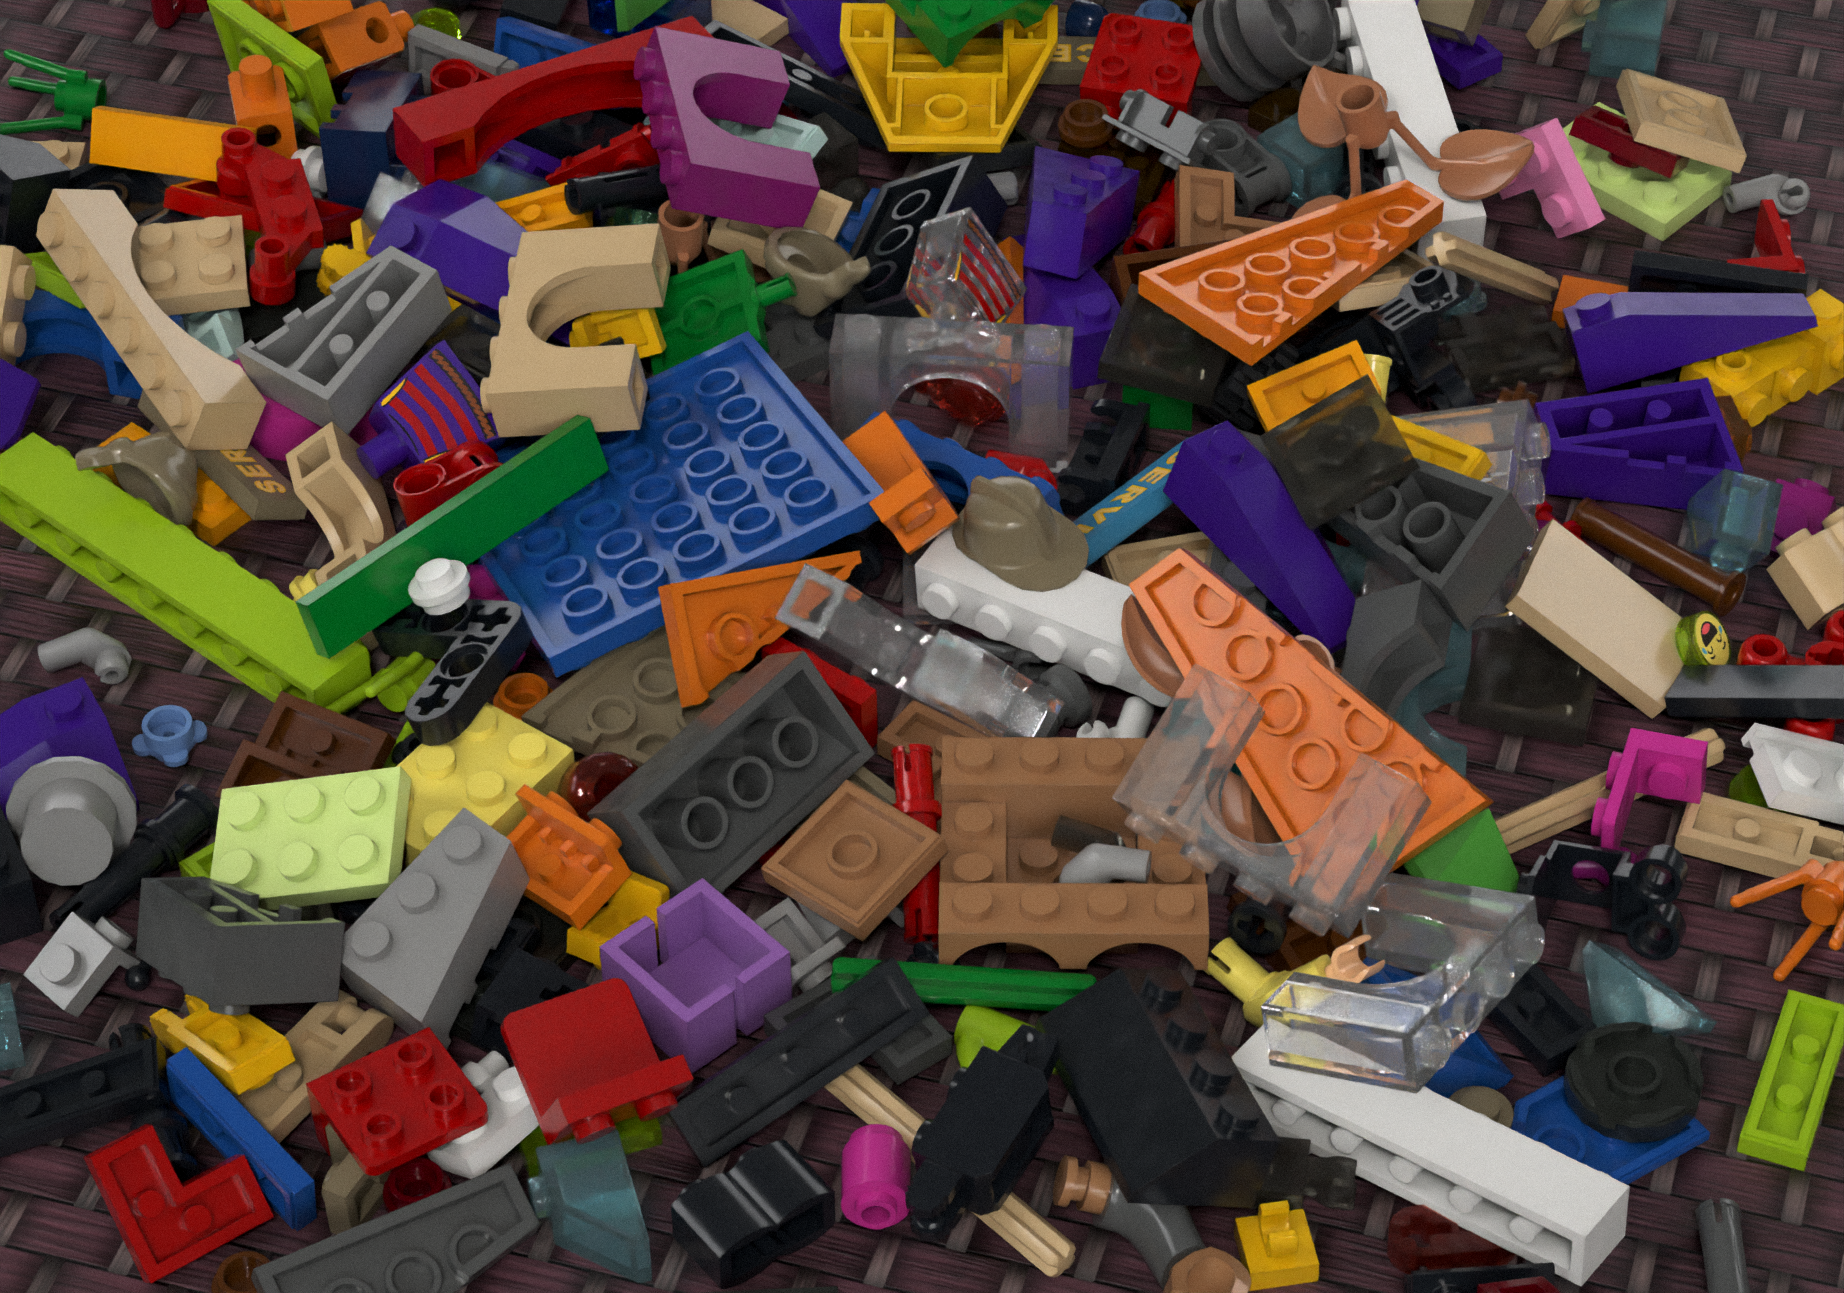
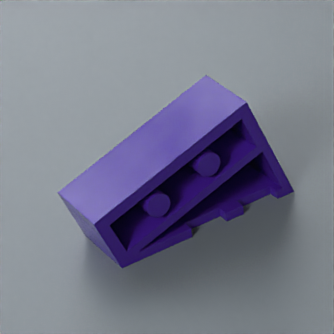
M1035 146L1025 208L1023 266L1074 279L1079 278L1130 235L1140 171L1123 167V161L1111 156L1096 155L1088 159Z
M1708 378L1535 403L1526 450L1542 494L1576 498L1589 497L1594 500L1732 514L1744 470Z

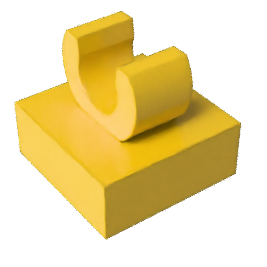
M1288 1200L1259 1204L1258 1215L1235 1218L1234 1238L1240 1260L1248 1270L1252 1280L1249 1291L1318 1281L1320 1264L1304 1209L1289 1210Z

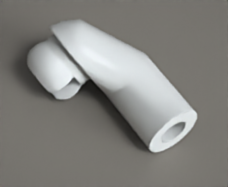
M1130 697L1123 705L1116 726L1108 729L1104 722L1095 720L1092 728L1086 722L1079 728L1076 737L1145 738L1154 715L1153 704L1142 697Z

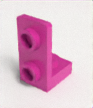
M1631 728L1623 753L1613 751L1610 757L1606 776V789L1611 790L1609 799L1598 797L1595 804L1591 835L1601 837V847L1614 850L1619 849L1636 792L1664 799L1700 804L1706 785L1708 742Z

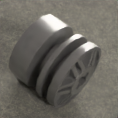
M1202 0L1196 5L1192 17L1193 38L1199 59H1201L1208 75L1225 94L1237 101L1252 102L1265 95L1268 91L1280 88L1288 80H1297L1309 74L1313 65L1325 66L1333 59L1337 46L1336 24L1327 0Z

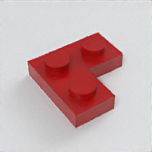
M145 1124L83 1157L145 1283L152 1284L274 1217L245 1155L236 1154L191 1179L180 1183L153 1125Z

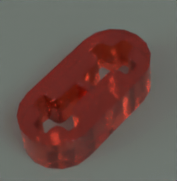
M1424 1204L1401 1209L1393 1215L1388 1227L1387 1256L1393 1266L1406 1274H1411V1271H1417L1418 1266H1427L1428 1270L1502 1266L1511 1262L1516 1255L1458 1226L1457 1223ZM1413 1234L1421 1235L1423 1242L1429 1244V1246L1417 1247L1414 1239L1408 1238V1236Z

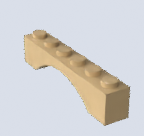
M53 189L46 209L39 217L36 237L177 439L189 451L247 449L267 402L240 365L217 354L187 334L148 295L136 274L131 257L132 238L138 224L114 190Z

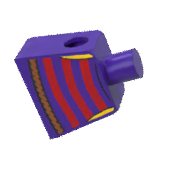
M442 340L376 401L368 419L378 435L357 448L356 453L369 475L378 479L399 464L406 470L411 466L434 459L471 440L483 441L496 452L502 449L508 437L499 438L492 413L486 414L483 411L480 387L445 340ZM474 456L470 457L473 462L478 460Z

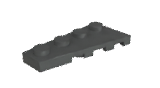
M509 1163L253 1269L251 1280L257 1293H458L536 1234L540 1223Z

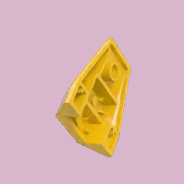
M842 3L840 47L888 151L1001 153L1058 48V5H1050L1041 21L1025 29L1016 19L1003 20V39L972 38L958 53L954 64L944 68L918 38H896V13L887 3Z

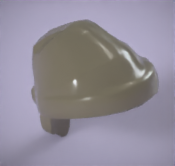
M783 227L774 230L765 241L764 259L766 261V270L770 274L771 279L783 276L785 273H790L797 288L798 295L796 297H790L780 301V303L791 306L798 313L808 317L817 315L836 300L843 298L851 291L854 284L863 281L871 272L866 256L854 261L841 245L815 230L803 227Z
M159 431L136 441H132L127 437H121L111 441L104 447H89L76 453L75 460L78 471L112 465L118 482L125 492L134 498L139 497L146 500L157 513L176 525L182 524L188 527L192 524L193 512L198 502V460L196 455L186 449L173 435L166 431Z

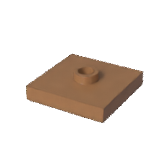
M846 779L761 867V871L766 883L861 941H864L948 852V847L944 836Z

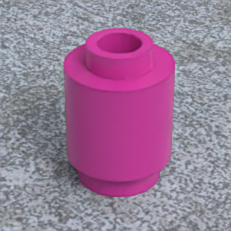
M870 1124L855 1130L842 1150L841 1209L846 1218L851 1222L868 1229L878 1230L893 1226L901 1222L910 1211L906 1206L905 1192L908 1191L907 1186H911V1153L902 1135L896 1129L882 1124Z

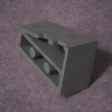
M204 876L142 878L136 956L157 969L160 977L173 980L183 987L185 994L200 998L209 1005L210 1011L219 1014H247L250 1012V1005L338 1001L345 922L333 918H324L321 921H301L302 908L290 904L279 905V914L258 908L259 894Z

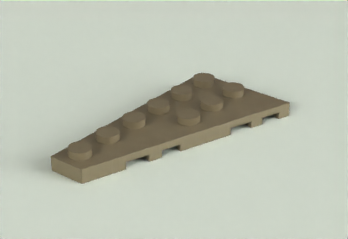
M663 625L651 631L639 641L626 643L594 659L589 665L580 669L523 714L521 718L524 723L567 745L576 752L634 773L746 674L742 670L732 672L708 693L710 697L702 704L681 708L666 627ZM863 765L847 779L889 805L896 803L895 790ZM835 791L791 829L788 834L793 835Z

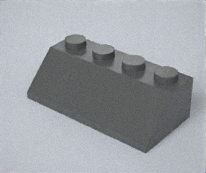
M805 651L767 655L589 811L587 815L591 820L593 818L599 819L617 834L622 841V846L618 851L631 871L668 886L670 890L669 900L701 878L722 893L867 762L875 752Z

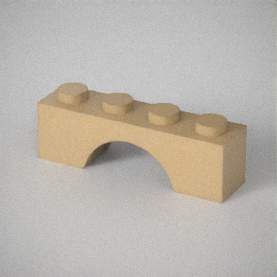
M332 421L285 455L294 492L319 523L335 556L333 560L315 572L318 586L397 535L381 477L375 479L369 475L356 453V449L360 445ZM372 630L360 638L370 651L379 646Z

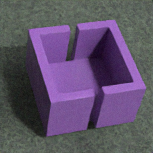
M703 878L656 908L660 960L663 963L658 966L655 923L647 916H644L599 946L602 980L619 978L627 983L651 1041L670 1058L683 1054L691 1074L737 1043V1029L748 1036L764 1025L763 1015L792 999L790 952Z

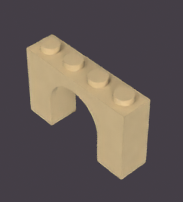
M659 223L522 232L517 256L510 257L508 262V279L510 284L508 296H502L499 302V319L501 324L499 335L493 336L490 341V375L482 379L480 386L483 411L486 414L492 413L499 438L547 435L576 415L590 418L595 432L640 430L648 386L636 344L560 347L546 343V340L560 326L584 314L605 310L664 307L671 266Z

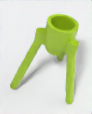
M415 651L408 657L398 656L386 668H381L368 681L324 708L341 714L363 699L377 696L387 709L393 712L405 711L409 700L436 664L431 658H423L422 654ZM408 719L396 739L394 747L398 742L404 741L407 736L414 733ZM392 751L382 769L396 767L397 764H394L391 759Z

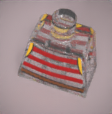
M971 207L923 222L905 289L907 297L926 322L922 331L924 342L934 350L949 351L992 338L998 333L1024 296L1027 287Z

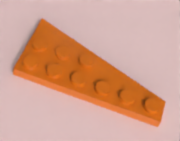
M1405 179L1139 272L1138 294L1160 307L1165 313L1174 316L1196 330L1204 338L1210 339L1252 366L1441 223L1444 201Z
M1182 548L1176 549L1128 584L1324 911H1336L1494 803L1492 799L1190 551Z

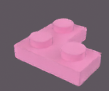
M1558 118L1515 133L1533 141L1535 146L1534 153L1513 181L1499 191L1502 200L1534 189L1541 204L1543 216L1551 225L1557 239L1589 229L1605 220Z

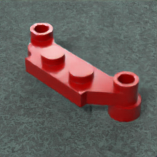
M231 128L226 130L221 136L222 155L216 162L217 186L222 192L231 196H249L261 234V238L255 242V263L249 270V292L251 297L261 304L281 305L289 302L295 296V269L312 249L324 247V229L301 159H287L258 144L255 134L246 128Z

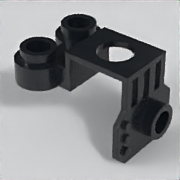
M1434 265L1422 268L1410 277L1409 283L1402 286L1397 297L1368 315L1387 356L1392 359L1394 371L1404 377L1402 379L1403 387L1411 401L1419 409L1428 404L1436 419L1444 427L1451 423L1459 426L1480 412L1472 391L1464 380L1457 375L1452 362L1427 345L1410 355L1400 334L1422 319L1441 315L1467 299L1475 287L1473 282L1467 277ZM1391 341H1392V343L1395 345V347L1397 348V350L1399 351V353H1400L1402 359L1399 357V355H1398L1397 352L1395 351L1394 347H1393L1392 344H1391Z
M1554 840L1545 856L1539 855L1531 872H1522L1518 881L1515 903L1517 911L1525 912L1524 950L1528 954H1535L1545 935L1551 911L1557 900L1611 908V931L1627 933L1630 945L1639 955L1650 960L1659 961L1672 957L1677 952L1686 933V923L1680 910L1670 903L1678 897L1688 876V867L1682 854L1670 845H1653L1643 849L1635 862L1631 863V852ZM1583 860L1599 863L1608 872L1609 885L1599 891L1585 889L1574 878V865ZM1654 865L1662 866L1670 873L1661 872ZM1653 921L1663 924L1668 929L1656 926Z

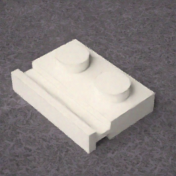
M1754 723L1742 737L1741 742L1743 747L1753 749L1754 755L1749 761L1768 807L1844 825V744Z

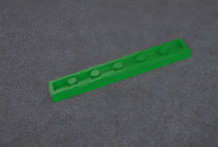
M576 415L295 601L317 655L330 659L413 603L408 592V586L414 578L416 571L424 563L437 558L461 561L465 566H468L609 471L591 419Z

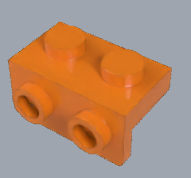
M524 784L515 795L528 815L506 837L512 842L530 878L523 895L580 931L632 875L631 870L618 851L622 846V841L610 827L599 819L593 818L589 823L580 819L575 809L557 793L550 791L546 796H543Z

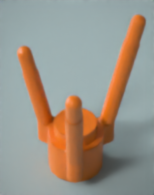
M1809 859L1799 870L1746 889L1730 898V905L1734 908H1739L1798 885H1804L1801 894V907L1806 917L1812 922L1775 969L1773 978L1776 981L1781 982L1786 979L1793 968L1799 964L1830 925H1836L1829 940L1830 949L1837 951L1842 947L1844 942V861H1832L1822 866L1816 859Z

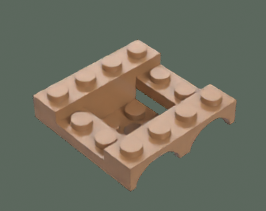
M942 737L941 835L945 837L948 852L940 859L939 964L953 965L962 954L973 948L991 943L1006 942V953H1047L1059 964V969H1087L1088 963L1100 953L1138 954L1139 943H1149L1165 946L1183 954L1193 964L1194 970H1207L1209 951L1208 886L1205 878L1203 813L1199 803V796L1203 793L1204 786L1202 738ZM1137 821V849L1152 851L1151 869L1147 884L1113 879L1109 883H1059L1063 867L1086 846L1092 843L1136 849Z

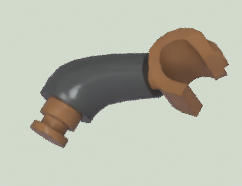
M1064 1155L1061 1159L1054 1181V1205L1067 1207L1071 1200L1076 1201L1077 1210L1092 1213V1221L1095 1227L1118 1233L1127 1239L1143 1257L1162 1288V1293H1249L1252 1280L1248 1270L1238 1259L1227 1252L1213 1247L1206 1248L1186 1205L1127 1203L1105 1160L1104 1163L1088 1160L1084 1167H1080L1076 1157Z

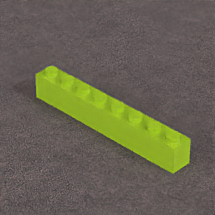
M32 432L0 454L1 522L274 704L280 692L283 691L321 707H326L372 677L370 668L371 656L360 639L330 659L317 655L296 602L282 594L271 581L264 578L259 579L239 566L228 553L214 550L197 539L186 526L182 524L176 525L157 513L146 500L139 497L134 498L114 485L112 480L103 472H94L93 470L78 471L76 460L64 447L60 445L54 446ZM362 701L355 704L346 711L342 712L341 714L346 715L349 711H351L353 708L359 705Z

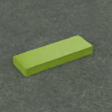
M1788 989L1739 1137L1738 1153L1805 1171L1844 1048V1004Z

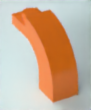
M883 411L842 441L884 490L882 494L870 501L869 504L881 522L895 535L908 555L913 554L960 520L958 513L896 422L886 411Z

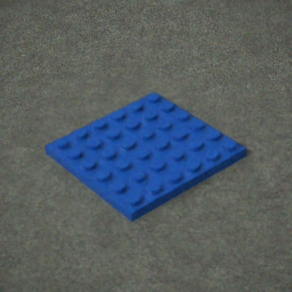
M749 331L646 379L651 399L645 403L640 430L609 431L598 440L609 471L477 559L478 563L483 565L503 600L515 602L521 607L532 630L533 638L531 641L556 678L571 670L584 668L594 659L626 643L639 641L651 631L665 625L658 591L660 586L803 560L812 556L818 549L851 533L861 532L871 526L873 522L879 520L869 502L882 494L884 490ZM521 439L495 453L498 457V462L505 463L528 447L525 446L524 439ZM478 460L474 462L477 466L482 465Z

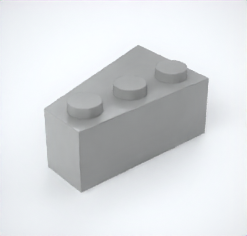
M389 246L329 286L332 294L302 313L299 308H296L284 316L282 319L285 325L257 344L250 339L235 349L247 376L260 393L321 427L326 426L332 421L347 435L352 431L452 311L438 271L393 246Z
M463 808L344 933L341 976L348 988L375 1009L392 1017L394 1023L410 1035L430 1027L447 1050L451 1042L448 1036L449 1031L463 1003L470 1004L478 987L475 978L489 950H496L530 881L512 842L466 808Z

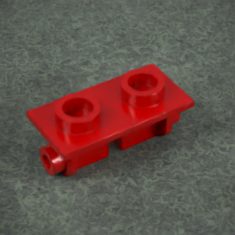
M637 123L633 126L632 130L610 139V146L606 148L598 145L574 157L567 156L563 158L561 166L555 168V172L545 176V180L552 187L566 183L567 179L574 177L594 176L598 172H612L658 164L660 160L657 149L651 145V125L645 126L643 123Z

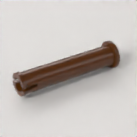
M1589 497L1583 499L1578 504L1570 520H1575L1582 527V536L1713 605L1714 613L1719 616L1727 615L1735 607L1744 591L1746 576L1743 572L1735 570L1730 573L1614 511L1597 504L1596 501Z

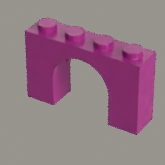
M655 26L647 47L642 46L637 52L634 62V78L640 81L643 93L642 110L649 117L652 129L651 145L658 152L661 164L660 181L666 184L672 209L774 228L803 227L820 190L811 154L809 152L742 139L723 130L708 119L717 118L771 129L790 86L781 52Z

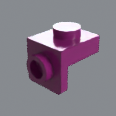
M1777 478L1751 541L1752 551L1778 559L1780 555L1775 548L1794 533L1804 528H1807L1811 535L1824 530L1825 528L1821 522L1837 510L1835 497L1829 495V490L1826 487L1808 479L1797 478L1794 483Z

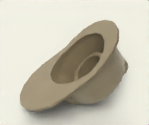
M977 475L972 480L970 495L966 500L964 509L959 514L960 520L953 525L952 537L958 550L1006 583L1022 590L1036 592L1056 590L1065 587L1080 576L1087 566L1089 546L1085 535L1071 520L1047 504L1038 487L1028 479L1018 476H999L987 479Z

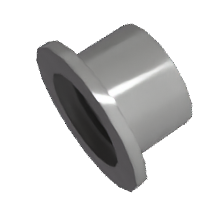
M81 756L53 757L31 766L14 782L6 804L7 823L28 868L44 881L60 886L81 885L96 879L108 867V864L129 846L138 821L136 798L125 779L106 764Z

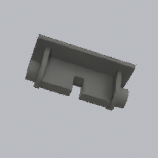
M1143 89L1136 91L1127 90L1123 94L1119 103V107L1123 111L1118 120L1103 114L1102 119L1120 128L1115 137L1116 139L1143 153L1146 152L1149 144L1159 148L1163 153L1158 161L1178 171L1179 165L1210 169L1201 163L1206 154L1212 155L1217 150L1220 143V136L1215 134V129L1212 125L1203 123L1178 110L1170 127L1167 128L1165 125L1175 107L1155 98Z

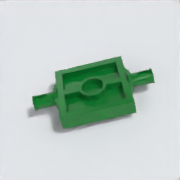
M741 249L669 277L664 307H654L667 347L662 353L649 356L653 376L746 331H749L767 353L770 352L764 325L766 307L798 295L791 274L785 273L783 276L758 285L755 280L752 261L746 252Z

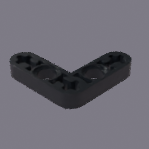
M467 599L457 609L442 615H430L424 611L423 607L413 602L372 630L381 650L387 655L408 657L415 651L422 654L423 658L440 659L405 707V715L417 739L421 744L428 746L450 742L468 728L533 638L530 625L517 603Z

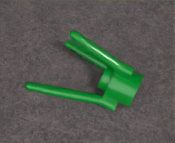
M12 49L4 51V57L8 60L60 78L57 83L11 76L8 78V84L12 87L54 95L55 110L64 112V116L0 123L1 135L54 129L82 131L85 121L92 122V108L106 106L107 85L104 79L90 78L87 71L69 69Z

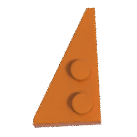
M860 551L658 587L681 708L702 704L710 697L708 693L732 672H737L744 668L754 659L756 652L761 647L772 644L805 615L804 611L824 593L835 590L849 578L852 569L857 564L862 563Z

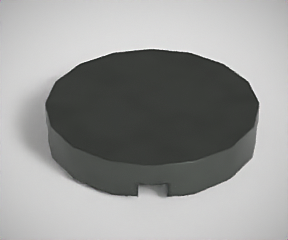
M1640 1022L1609 1023L1587 1032L1577 1042L1576 1049L1569 1055L1565 1068L1563 1083L1569 1106L1584 1124L1603 1136L1630 1143L1660 1141L1681 1132L1696 1116L1704 1084L1699 1059L1683 1040L1669 1033V1039L1661 1034L1653 1033L1652 1025Z

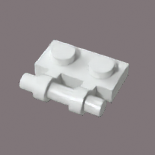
M491 1051L478 1063L468 1062L461 1068L462 1072L486 1102L489 1114L488 1122L474 1131L427 1152L429 1159L435 1162L442 1170L469 1179L486 1173L539 1126L516 1067L510 1068L506 1059L496 1051Z

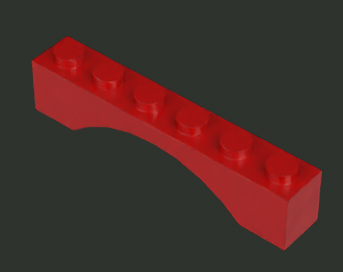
M693 16L657 26L714 38ZM654 27L392 108L396 156L423 187H426L439 179L450 182L477 173L488 158L507 142L532 128L555 119L586 111L617 107H642L643 93L640 81L634 78V62L640 47H647Z

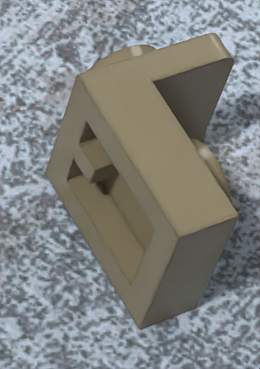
M328 1123L325 1131L332 1166L323 1181L322 1198L325 1203L330 1232L337 1235L371 1220L384 1202L383 1187L392 1169L377 1176L365 1174Z

